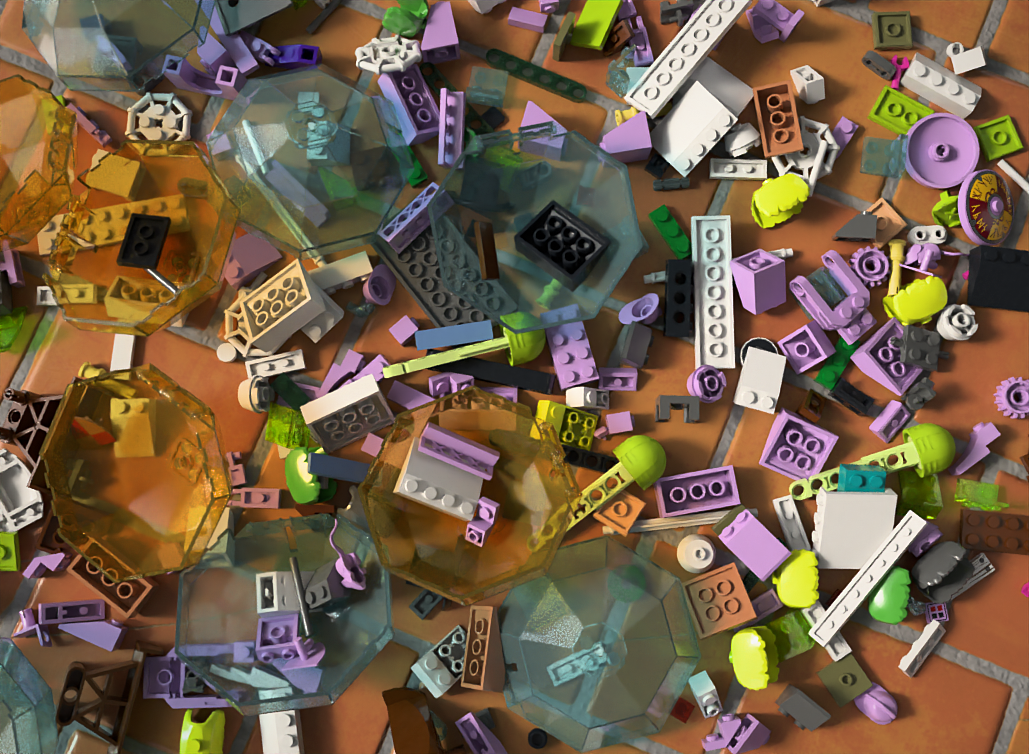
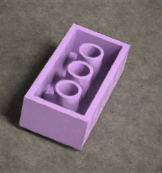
M578 305L541 315L540 321L545 330L546 342L561 392L567 388H576L597 382L599 376Z
M733 465L663 477L653 483L660 518L740 504Z

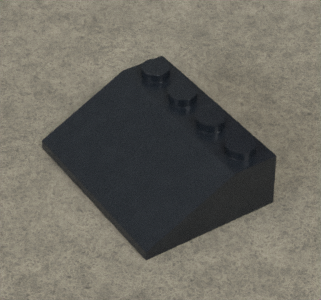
M554 200L514 236L515 248L518 252L572 292L587 279L611 245L609 239Z
M980 245L969 250L967 306L1029 313V251Z

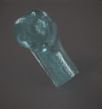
M350 301L346 306V310L358 317L370 315L375 309L373 303H365L358 306Z
M913 597L908 599L909 604L907 607L914 616L925 613L926 605L923 602L915 601Z

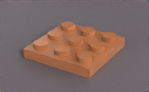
M735 562L680 584L702 641L758 619Z

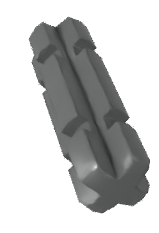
M688 177L653 181L654 191L679 189V187L683 189L690 186Z

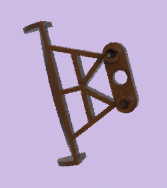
M73 376L65 395L42 397L37 393L27 390L17 391L13 388L5 390L10 395L3 393L4 399L13 401V404L3 427H0V440L3 443L18 446L34 467L26 487L49 495L57 496L58 494L70 498V495L60 491L62 487L57 483L62 475L67 476L69 469L65 468L66 462L69 458L74 459L80 445L71 432L70 422L72 416L83 417L87 415L91 419L102 391L114 394L115 391Z
M137 640L132 660L85 671L84 666L80 662H72L66 670L55 710L56 722L61 726H68L75 720L109 742L107 754H120L147 653L163 655L164 650L153 644ZM129 669L122 697L109 696L108 692L113 673ZM107 675L102 691L93 678ZM86 680L100 698L77 710ZM69 690L77 692L73 698H66L65 693ZM105 703L119 705L112 734L99 727ZM98 708L94 723L84 717V715Z
M407 687L392 688L382 692V697L387 706L395 754H467L464 744L450 750L443 749L428 708L425 693Z

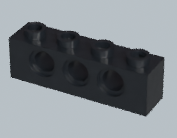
M666 260L663 336L689 337V333H692L693 324L690 322V314H693V303H690V295L694 293V284H691V276H694L695 270L692 260ZM677 274H681L684 277L682 285H679L675 280ZM677 293L682 294L684 297L681 304L675 301ZM677 312L683 315V320L680 323L674 320V315Z

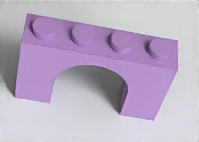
M167 53L165 55L161 72L178 89L242 103L248 102L252 86L239 69L220 65L217 76L197 70L184 57Z
M395 380L387 398L412 412L415 421L413 432L404 441L396 443L386 441L369 432L361 450L402 470L414 437L420 438L431 415H436L439 406L436 399Z

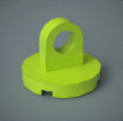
M948 190L940 193L941 201L932 209V217L937 225L954 227L961 224L958 213L959 195L952 196Z

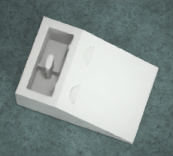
M292 571L256 574L257 614L261 618L295 613L301 614ZM300 571L304 590L315 571ZM322 608L309 610V613L323 610Z
M460 625L456 626L411 667L412 671L435 698L443 695L462 677L467 634Z

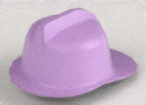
M377 265L363 285L366 303L379 305L389 303L395 289L396 278L387 265Z
M649 293L626 304L619 313L618 318L623 324H631L632 321L642 324L653 323L662 314V309L658 305V295Z
M871 682L873 684L872 687L854 698L855 705L875 723L888 724L896 718L898 710L896 700L880 685Z

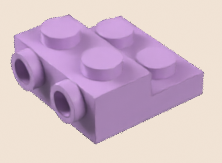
M298 613L258 619L255 652L259 661L271 663L274 659L283 658L284 660H291L294 656H299L294 643V639L300 637V617Z

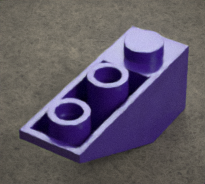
M303 44L275 46L274 48L278 49L281 54L276 56L270 52L267 56L275 62L272 67L320 73L323 57L319 47Z

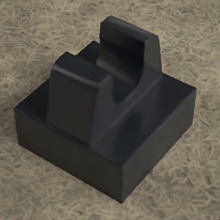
M655 153L644 170L659 180L669 168L670 163Z

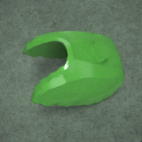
M397 0L401 8H388L384 14L382 24L391 33L406 38H413L421 28L423 30L426 28L429 12L428 1Z
M296 447L287 454L285 459L286 484L293 499L299 504H318L332 499L337 493L338 484L334 481V478L329 477L328 489H321L318 475L307 473L309 453L328 455L322 447H310L309 449L307 447Z
M899 565L893 566L870 593L867 599L868 611L875 620L897 625L908 616V609L906 607H908L911 597V588L908 584L912 583L909 570Z

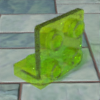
M271 403L265 440L288 449H295L296 447H307L308 449L310 429L305 423L301 409H292L277 403Z
M900 470L898 478L902 498L896 507V515L905 516L911 510L920 518L936 519L943 508L938 475L933 474L921 478L917 472Z
M962 478L957 479L955 502H960L961 506L968 508L979 507L980 510L991 512L993 510L1001 511L1002 508H1009V504L997 502L999 485Z
M791 607L784 616L762 625L772 630V633L776 635L774 644L777 647L779 663L812 649L816 642L808 634L811 629L798 608Z

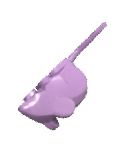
M934 243L914 244L908 248L903 264L910 265L914 263L913 266L921 265L920 263H922L926 249L934 251L931 259L933 262L940 260L941 254L946 256H969V254L946 252L940 250Z
M335 519L334 529L330 533V543L340 557L336 561V569L344 577L341 584L346 588L364 590L366 589L364 574L367 572L359 566L361 564L360 558L355 552L345 555L343 550L334 543L333 536L338 526V521Z

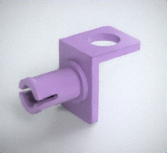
M29 608L25 609L24 612L20 611L19 615L23 629L14 633V637L25 638L37 633L41 647H52L48 626L35 623L33 609Z

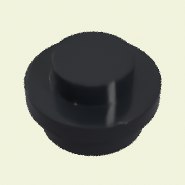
M534 728L529 732L528 743L532 748L541 749L546 745L548 738L543 729Z

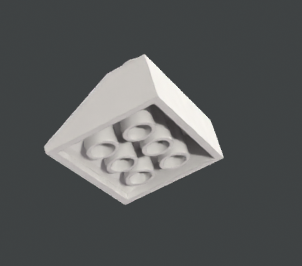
M706 56L672 96L678 102L698 81L738 118L753 98V89Z
M696 81L650 133L651 145L681 175L686 177L739 119Z
M298 258L240 301L250 342L265 353L326 310L322 296Z
M373 374L364 376L353 383L300 407L306 425L327 454L367 436L369 432L374 433L397 422Z
M414 437L393 493L460 520L472 521L479 502L483 478L418 451L420 438ZM425 443V446L433 448L431 445ZM443 451L446 455L451 456L448 452Z

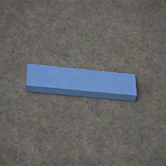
M491 320L414 332L417 351L494 339Z
M313 452L308 454L307 473L376 487L381 485V466Z

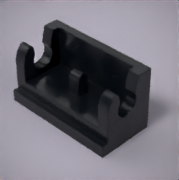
M839 377L833 389L828 393L829 396L858 416L866 415L875 400L856 389L842 377Z

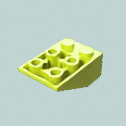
M539 400L530 436L590 451L598 416L553 401Z

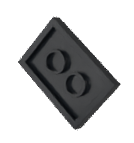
M132 213L116 260L118 266L157 270L171 225L170 217Z

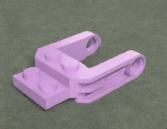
M829 250L821 257L822 261L828 268L830 275L848 297L831 310L805 277L797 276L790 282L789 286L794 295L823 330H837L846 343L851 345L876 324L877 321L866 308L870 305V292L843 258L836 251Z
M234 644L177 645L166 656H146L144 662L143 699L164 698L173 709L236 706V694L187 695L182 690L188 671L187 657L234 654Z

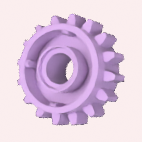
M867 246L865 249L860 248L857 250L858 253L855 252L851 255L853 259L848 261L851 264L850 268L864 286L868 285L869 288L874 287V284L879 286L882 284L881 281L887 280L885 275L891 273L888 270L891 266L888 263L889 256H885L884 251L877 250V247L870 249V246ZM866 263L872 266V271L867 269Z
M1011 377L1008 378V381H1002V386H997L996 389L998 391L994 394L996 397L994 404H997L999 407L997 410L1004 412L1003 416L1010 415L1011 419L1017 417L1021 419L1025 418V415L1029 416V380L1022 381V377L1016 379ZM1014 394L1018 396V402L1015 401Z

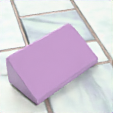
M512 7L508 17V25L543 33L548 15Z
M600 367L598 369V389L637 391L638 373L636 368Z
M891 400L869 426V429L885 443H888L911 414L902 403Z

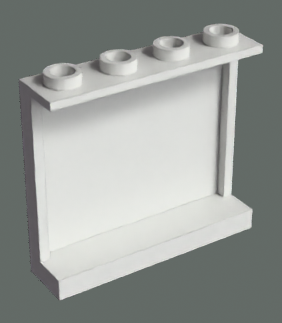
M820 487L819 494L816 496L818 508L814 514L816 525L815 531L812 532L813 549L810 550L815 553L818 561L816 567L823 569H862L893 531L898 495L891 488H885L884 492L826 491L824 487Z

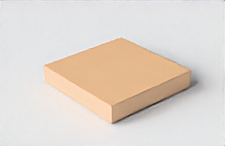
M883 197L866 210L872 212V215H877L876 239L871 243L878 250L908 225Z
M612 484V486H611L610 488H614V487H616L617 485ZM622 490L601 508L595 510L592 517L626 537L645 508L646 503L627 491Z

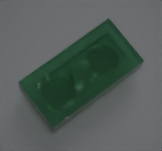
M284 372L269 385L297 413L301 411V406L312 400Z

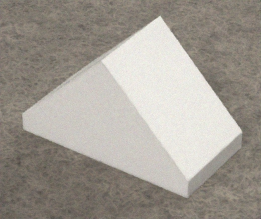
M983 45L951 56L955 75L987 64Z

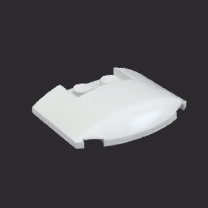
M5 448L0 450V532H16L43 517V498L40 491L26 487L32 474L28 466L19 457L8 452L9 450Z

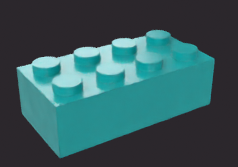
M840 464L837 492H884L887 472L877 465Z

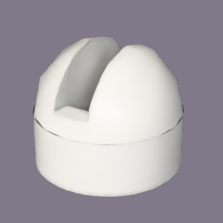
M959 42L950 44L946 49V54L950 58L964 52L963 45Z

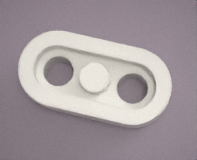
M940 225L917 226L908 232L907 239L911 245H923L925 243L940 245L947 239V231ZM936 232L940 233V237L936 236ZM917 233H920L922 238H919Z

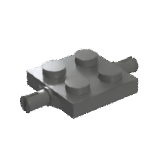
M906 325L903 328L901 339L891 337L890 339L891 345L900 347V363L933 372L937 371L938 358L944 360L949 358L947 356L949 352L940 350L941 334Z

